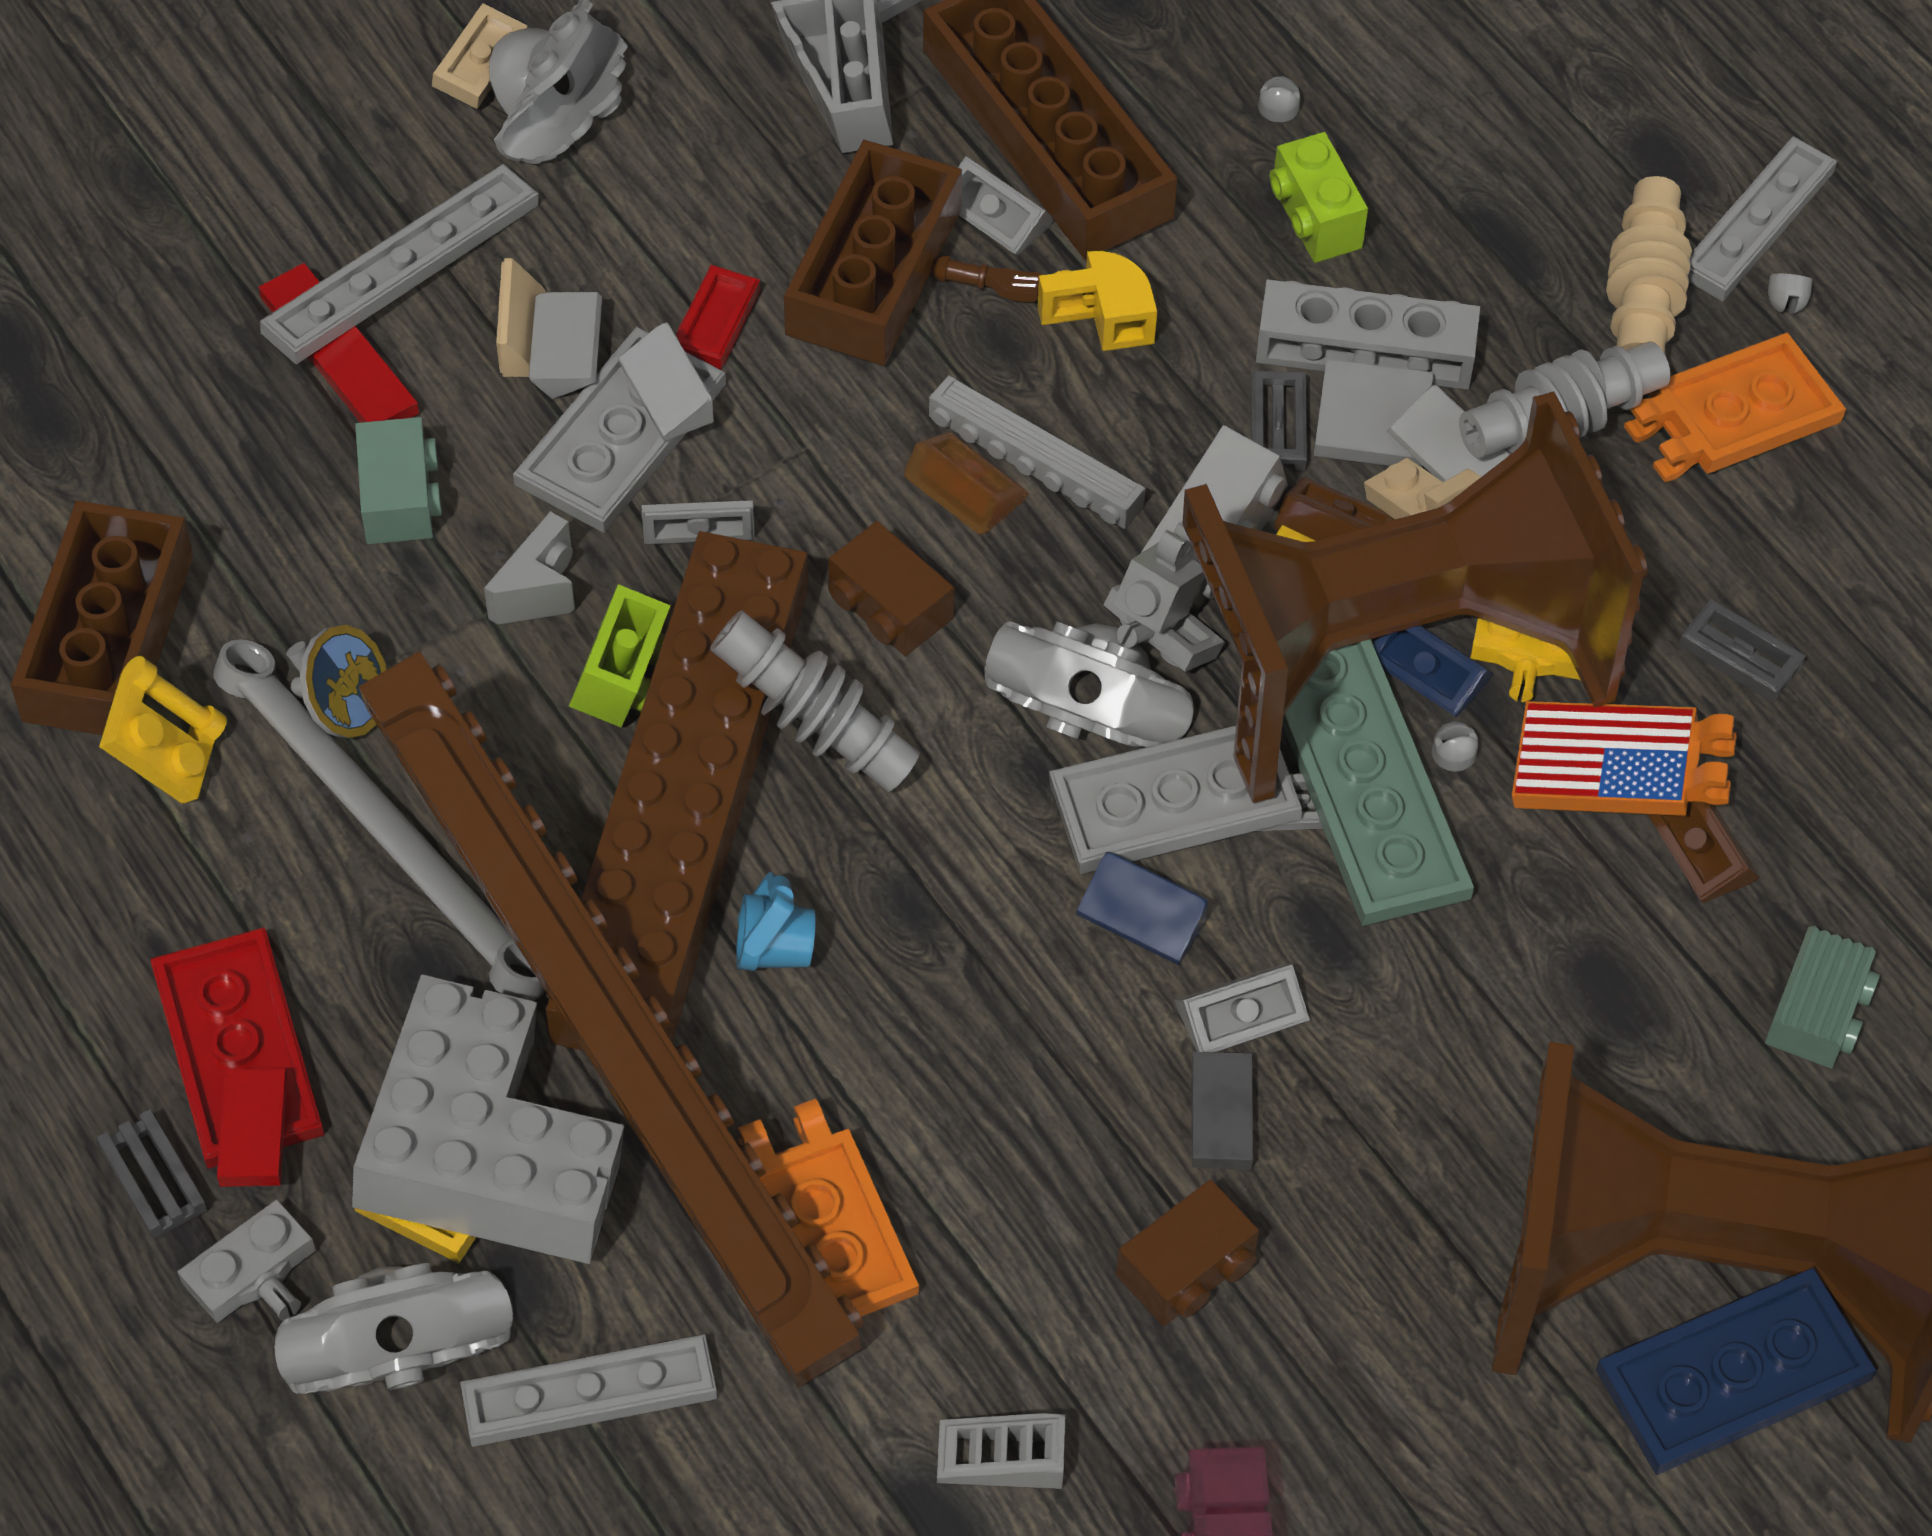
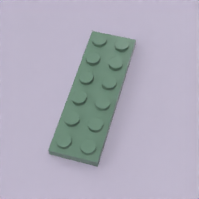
M1371 639L1331 651L1284 714L1282 727L1305 780L1306 787L1361 925L1365 926L1470 900L1474 886Z

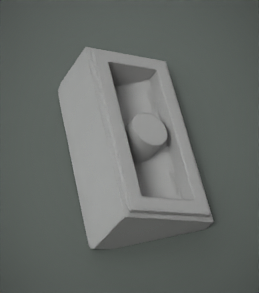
M967 156L958 166V168L962 169V206L959 216L1018 256L1053 223L1052 215Z
M547 292L538 294L535 297L529 378L532 383L552 399L596 382L602 296L598 292Z
M667 322L657 326L618 358L620 366L664 441L714 422L712 398Z
M1435 384L1429 387L1387 431L1433 476L1442 482L1468 468L1482 477L1510 455L1503 449L1482 458L1474 457L1465 446L1459 428V418L1461 413L1465 411Z
M753 500L642 505L644 544L695 542L699 531L743 540L755 539Z
M1279 964L1175 999L1178 1012L1197 1052H1217L1310 1020L1292 964Z

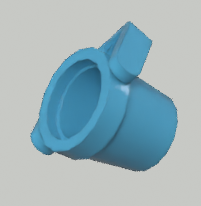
M769 872L753 894H744L742 898L740 912L737 916L736 967L738 970L756 971L757 968L809 967L815 937V910L794 905L793 892L789 880L782 875Z

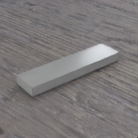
M1793 136L1692 251L1689 259L1691 262L1688 274L1689 282L1723 302L1832 176L1837 160Z
M705 1334L460 1382L472 1447L717 1399Z

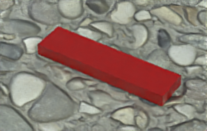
M302 263L259 286L260 298L273 313L318 284L319 280L306 264ZM356 326L308 356L309 360L360 423L413 418L419 414L418 402Z

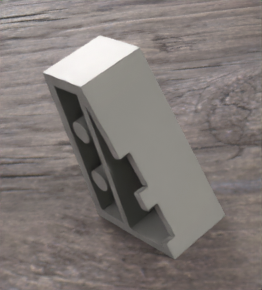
M781 0L771 2L782 43L841 152L858 151L863 139L885 146L893 145L883 26L876 0Z
M1223 425L1142 552L1158 543L1166 530L1173 533L1176 525L1179 522L1182 523L1185 489L1207 484L1223 521L1261 531L1281 506L1284 495L1289 491L1280 456ZM1192 549L1189 557L1199 563ZM1205 576L1191 606L1196 611L1201 608L1208 598L1210 600L1214 599Z

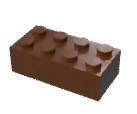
M863 139L784 294L785 335L885 366L931 273V266L934 260L939 257L961 211L962 169Z
M75 501L10 685L22 722L103 735L119 679L127 663L136 656H142L157 667L194 556L184 517ZM144 693V696H143V700H142L143 703H145V700H146V697H147V694H146V693Z

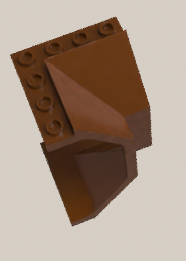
M1555 391L1533 397L1527 434L1522 445L1447 504L1436 509L1313 542H1302L1225 522L1219 513L1207 484L1185 489L1182 525L1242 660L1233 758L1252 803L1274 798L1283 716L1324 658L1337 648L1402 631L1414 626L1424 625L1457 615H1471L1560 647L1568 654L1594 708L1616 701L1620 678L1625 675L1624 661L1627 647L1632 644L1631 629L1634 616L1640 609L1639 593L1642 580L1647 577V563L1640 546L1637 544L1632 545L1624 530V517L1618 502L1615 499L1609 500L1602 486V475L1596 458L1593 455L1587 456L1579 441V428L1573 413L1564 411Z
M1549 1041L1541 1071L1521 1238L1498 1316L1492 1371L1510 1375L1517 1374L1534 1317L1652 1255H1669L1795 1276L1814 1268L1839 1310L1875 1346L1888 1362L1890 1368V1388L1886 1439L1911 1443L1921 1421L1929 1423L1932 1417V1144L1923 1148L1845 1164L1824 1165L1680 1141L1668 1136L1573 1077L1571 1070L1574 1045Z

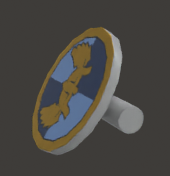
M349 625L324 628L313 637L308 645L306 642L301 641L288 649L286 655L300 673V677H295L291 682V692L295 698L303 699L313 721L326 733L345 739L365 735L376 726V723L365 707L358 686L387 669L376 643L367 634Z

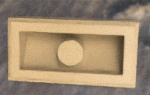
M504 258L501 266L496 340L499 369L503 377H529L535 297L538 294L546 293V291L513 258Z

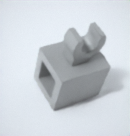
M1181 522L1176 525L1173 533L1166 530L1158 543L1131 560L1112 604L1114 608L1158 634L1188 615L1205 576L1200 564L1189 557L1193 548Z

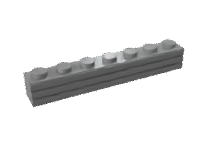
M950 375L946 377L929 397V417L937 425L948 427L959 433L966 442L976 443L987 449L994 458L1004 459L1013 464L1020 473L1027 476L1032 475L1039 479L1051 491H1059L1065 494L1077 506L1081 508L1087 507L1098 513L1105 522L1117 524L1126 529L1144 508V486L1137 484L957 381Z

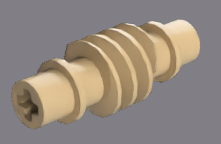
M1646 177L1635 185L1632 205L1624 211L1622 219L1624 232L1617 236L1611 246L1606 293L1609 301L1617 310L1612 315L1610 328L1613 335L1617 338L1616 346L1622 347L1625 350L1651 341L1656 343L1665 354V344L1674 336L1676 321L1674 317L1685 309L1687 301L1686 291L1689 284L1688 274L1691 265L1689 259L1692 248L1689 240L1684 236L1686 218L1679 209L1681 199L1680 187L1673 180L1666 177Z

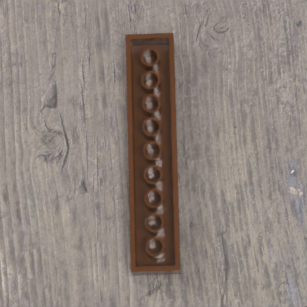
M703 531L698 532L581 898L582 903L591 898L603 915L609 929L604 931L602 935L611 949L614 951L622 946L631 958L640 976L633 983L643 999L654 995L660 1003L671 1024L664 1031L672 1043L772 710L765 715L761 713L768 696L752 683L744 688L738 684L736 678L739 673L714 654L710 648L724 626L735 614L742 610L770 633L777 628L786 634L783 643L791 649L809 590L807 552ZM549 998L546 1015L550 1043L583 1051Z

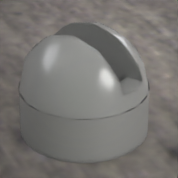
M1285 76L1273 77L1267 80L1259 93L1258 109L1261 115L1272 122H1287L1298 114L1300 92L1294 81Z
M1771 274L1768 284L1770 304L1776 311L1781 313L1785 309L1787 302L1789 303L1790 314L1802 311L1811 295L1812 279L1795 274Z
M1451 721L1443 724L1434 736L1431 749L1432 757L1445 770L1463 771L1475 762L1479 746L1478 737L1473 728L1464 722Z

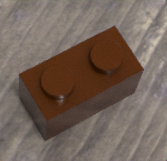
M878 521L874 522L828 558V590L833 600L846 611L852 609L867 623L869 630L878 641L885 645L890 643L905 657L954 619V587Z
M1210 1179L1118 1249L1116 1276L1164 1327L1179 1315L1183 1318L1192 1316L1207 1302L1210 1297V1291L1225 1279L1229 1283L1235 1282L1251 1269L1256 1261L1255 1253L1259 1229Z

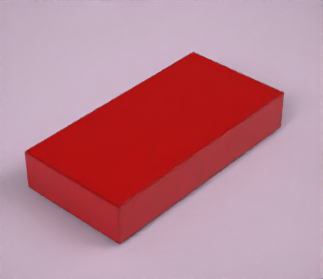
M710 265L675 335L684 351L722 370L761 292L760 279Z
M285 1068L225 1069L217 1180L220 1187L281 1186L288 1081Z

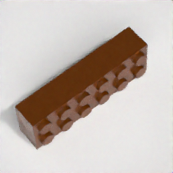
M944 0L924 9V53L1046 211L1052 215L1053 220L1084 260L1087 259L1088 251H1105L1174 219L1177 189L1176 175L1036 0Z

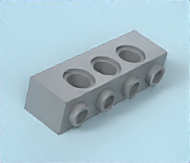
M1267 279L1256 363L1325 371L1326 359L1434 372L1432 385L1469 390L1475 359L1480 306L1461 304L1456 301L1412 298L1401 294L1388 295L1356 291L1345 287L1332 288L1302 284L1296 281L1284 282Z

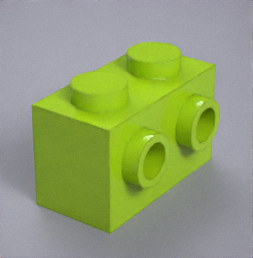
M1326 132L1277 146L1275 167L1270 170L1269 174L1270 184L1274 195L1281 201L1296 235L1302 240L1313 262L1317 263L1362 249L1368 207Z
M618 584L590 650L569 707L618 727H622L630 707L641 711L651 679L645 677L644 674L648 664L656 666L665 638V634L661 633V629L671 605Z

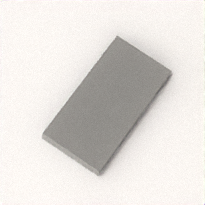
M638 327L631 332L596 374V382L584 388L513 473L515 486L603 533L608 530L686 434L684 433L667 441L662 439L619 364L618 358L649 334ZM686 353L713 401L726 385V373Z
M1236 726L1049 771L1050 785L1079 873L1096 871L1107 851L1132 862L1301 820L1302 808L1281 751L1279 750L1274 798L1252 803L1233 758Z

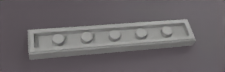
M504 164L500 165L260 321L261 334L292 362L298 364L538 206V193Z

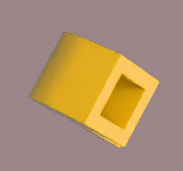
M1088 251L1086 269L1075 271L1062 270L1053 274L1039 276L1037 309L1041 325L1094 318L1102 351L1155 344L1157 308L1152 289L1145 273L1131 260L1111 252Z

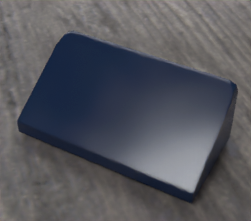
M1414 626L1377 637L1373 642L1376 654L1385 671L1455 717L1461 714L1493 675L1492 672L1421 626Z
M1107 851L1092 877L1076 915L1179 965L1206 922L1208 901Z

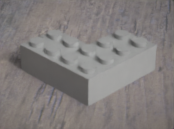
M421 975L354 1164L352 1207L590 1264L603 1222L604 1209H607L620 1166L624 1125L516 1099L534 1044L537 1002L485 990L482 999L473 997L472 986Z

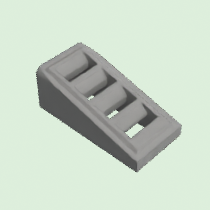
M1039 1413L940 1420L937 1483L1062 1489L1065 1414ZM957 1439H970L969 1464H956ZM982 1440H995L994 1462L981 1463ZM1007 1441H1020L1018 1461H1007ZM1032 1442H1045L1044 1459L1032 1460Z

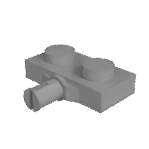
M1120 585L1112 587L1104 606L1120 618L1122 626L1117 630V639L1120 644L1126 642L1124 647L1131 648L1141 642H1149L1160 651L1165 661L1181 668L1184 672L1217 658L1225 641L1191 613H1188V615L1158 634L1112 606Z
M276 1199L178 1270L177 1273L184 1287L216 1323L241 1305L263 1298L280 1320L291 1318L288 1309L295 1315L300 1309L301 1302L292 1295L282 1282L293 1267L314 1253L316 1249L312 1238Z

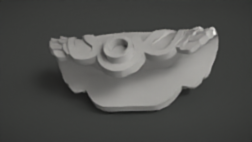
M579 0L578 4L573 6L572 11L561 15L551 25L549 30L540 28L519 29L505 34L495 44L489 61V79L496 98L508 115V118L503 123L501 131L494 138L497 150L507 159L519 163L523 161L530 164H539L542 161L556 158L558 154L567 150L571 144L587 132L592 125L594 116L604 118L611 114L620 104L622 98L619 94L622 90V84L618 77L624 71L626 65L623 60L625 57L623 53L628 46L618 33L614 32L610 27L602 25L588 13L593 6L590 0ZM567 74L569 90L566 95H562L556 91L553 85Z
M1009 621L998 630L986 659L984 669L985 681L990 689L1001 692L1003 697L1012 702L1050 716L1047 728L1078 739L1081 729H1085L1125 745L1150 748L1154 745L1181 739L1191 725L1194 711L1193 699L1190 693L1182 686L1165 680L1158 673L1152 671L1147 653L1140 644L1126 648L1124 647L1126 642L1123 644L1119 643L1117 639L1118 627L1095 623L1073 628L1056 621L1053 631H1049L1039 627H1025ZM1082 671L1094 672L1100 678L1102 684L1099 697L1089 704L1078 703L1070 693V683L1073 677Z
M430 1263L416 1264L408 1267H377L360 1275L357 1279L334 1285L332 1287L333 1297L322 1301L302 1314L285 1319L276 1332L274 1349L278 1370L292 1392L296 1394H307L317 1391L330 1392L347 1386H363L382 1380L386 1381L388 1390H393L423 1382V1370L442 1367L458 1359L473 1357L485 1350L498 1347L507 1342L511 1333L513 1311L507 1290L500 1279L488 1271L466 1274L432 1272ZM396 1316L409 1322L413 1329V1338L406 1349L393 1353L379 1346L376 1340V1331L383 1320Z

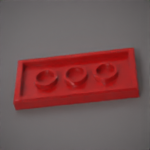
M265 927L151 958L150 961L207 1169L218 1166L225 1069L285 1068L288 1081L283 1147L324 1136Z

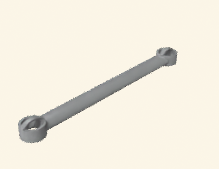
M240 639L225 643L220 650L213 670L214 680L218 686L236 697L247 698L492 966L489 972L490 982L498 992L531 1001L540 998L545 989L538 978L525 977L511 969L510 964L520 965L534 974L501 920L330 734L326 733L313 721L306 708L273 674L275 659L272 654L262 645L253 641ZM235 664L249 667L257 674L240 671L235 668Z

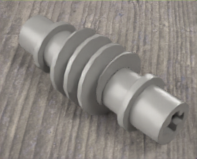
M1651 341L1628 350L1619 346L1610 347L1602 352L1599 361H1596L1590 352L1580 349L1572 353L1571 356L1565 355L1554 360L1552 363L1546 362L1535 367L1534 370L1528 369L1519 373L1515 382V393H1511L1506 389L1497 390L1490 394L1486 404L1461 413L1459 418L1461 437L1468 451L1476 458H1482L1503 449L1513 453L1522 445L1526 438L1533 397L1555 391L1564 411L1573 413L1578 424L1580 437L1586 435L1587 430L1596 432L1605 427L1607 409L1618 406L1619 408L1629 410L1640 404L1643 395L1667 386L1670 381L1669 363L1662 349Z
M741 610L735 614L720 631L710 650L739 673L736 682L743 688L752 683L768 696L761 713L765 715L781 704L784 706V709L777 722V726L781 730L799 718L802 722L794 738L795 741L800 744L815 732L820 735L812 751L815 757L823 754L831 746L847 759L844 768L850 773L854 774L861 770L888 792L897 787L915 765L920 752L892 731L895 721L885 715L877 719L858 703L863 692V684L857 679L849 680L843 684L846 670L838 664L825 670L828 656L822 651L813 652L805 659H802L783 643L786 634L777 628L770 633L744 611Z

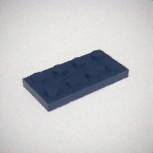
M1812 1268L1600 1359L1596 1372L1655 1475H1659L1872 1381L1876 1369L1815 1269Z

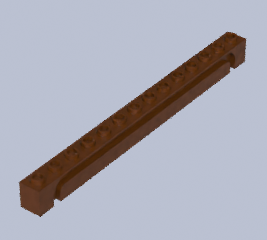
M419 651L358 686L367 711L797 1388L859 1351L861 1344L860 1335L857 1330L863 1327L864 1323L857 1309L846 1294L836 1299L824 1280L831 1275V1271L821 1253L813 1243L803 1247L791 1228L799 1223L790 1205L780 1192L772 1197L769 1195L759 1179L766 1174L759 1157L748 1142L739 1147L727 1128L732 1126L734 1121L725 1104L717 1093L706 1097L696 1081V1078L702 1075V1071L694 1056L684 1043L675 1048L664 1029L671 1026L660 1003L654 995L643 999L633 983L640 976L631 958L622 946L613 951L605 940L602 933L609 928L603 915L591 898L583 903L571 887L572 884L578 881L572 867L560 850L551 855L542 842L541 837L547 834L544 824L530 803L521 808L510 791L516 788L517 784L504 761L500 757L492 761L488 758L480 745L487 741V738L473 713L468 710L460 714L452 702L451 698L457 695V691L444 668L440 664L431 668Z

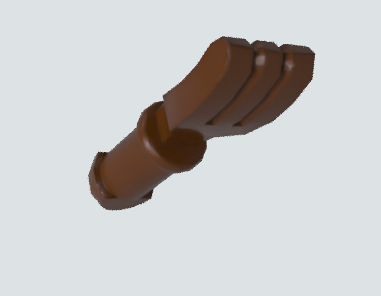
M950 256L938 257L931 266V273L941 282L948 280L974 285L980 290L984 289L986 285L993 288L999 296L1020 302H1035L1038 299L1039 276L1044 275L1039 272H1025L1010 268H991L986 263L977 265L952 260Z

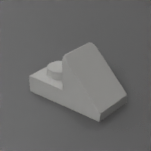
M550 511L484 587L488 619L496 624H504L573 612L575 604L572 582L567 577L561 575L567 568L573 554L569 522Z

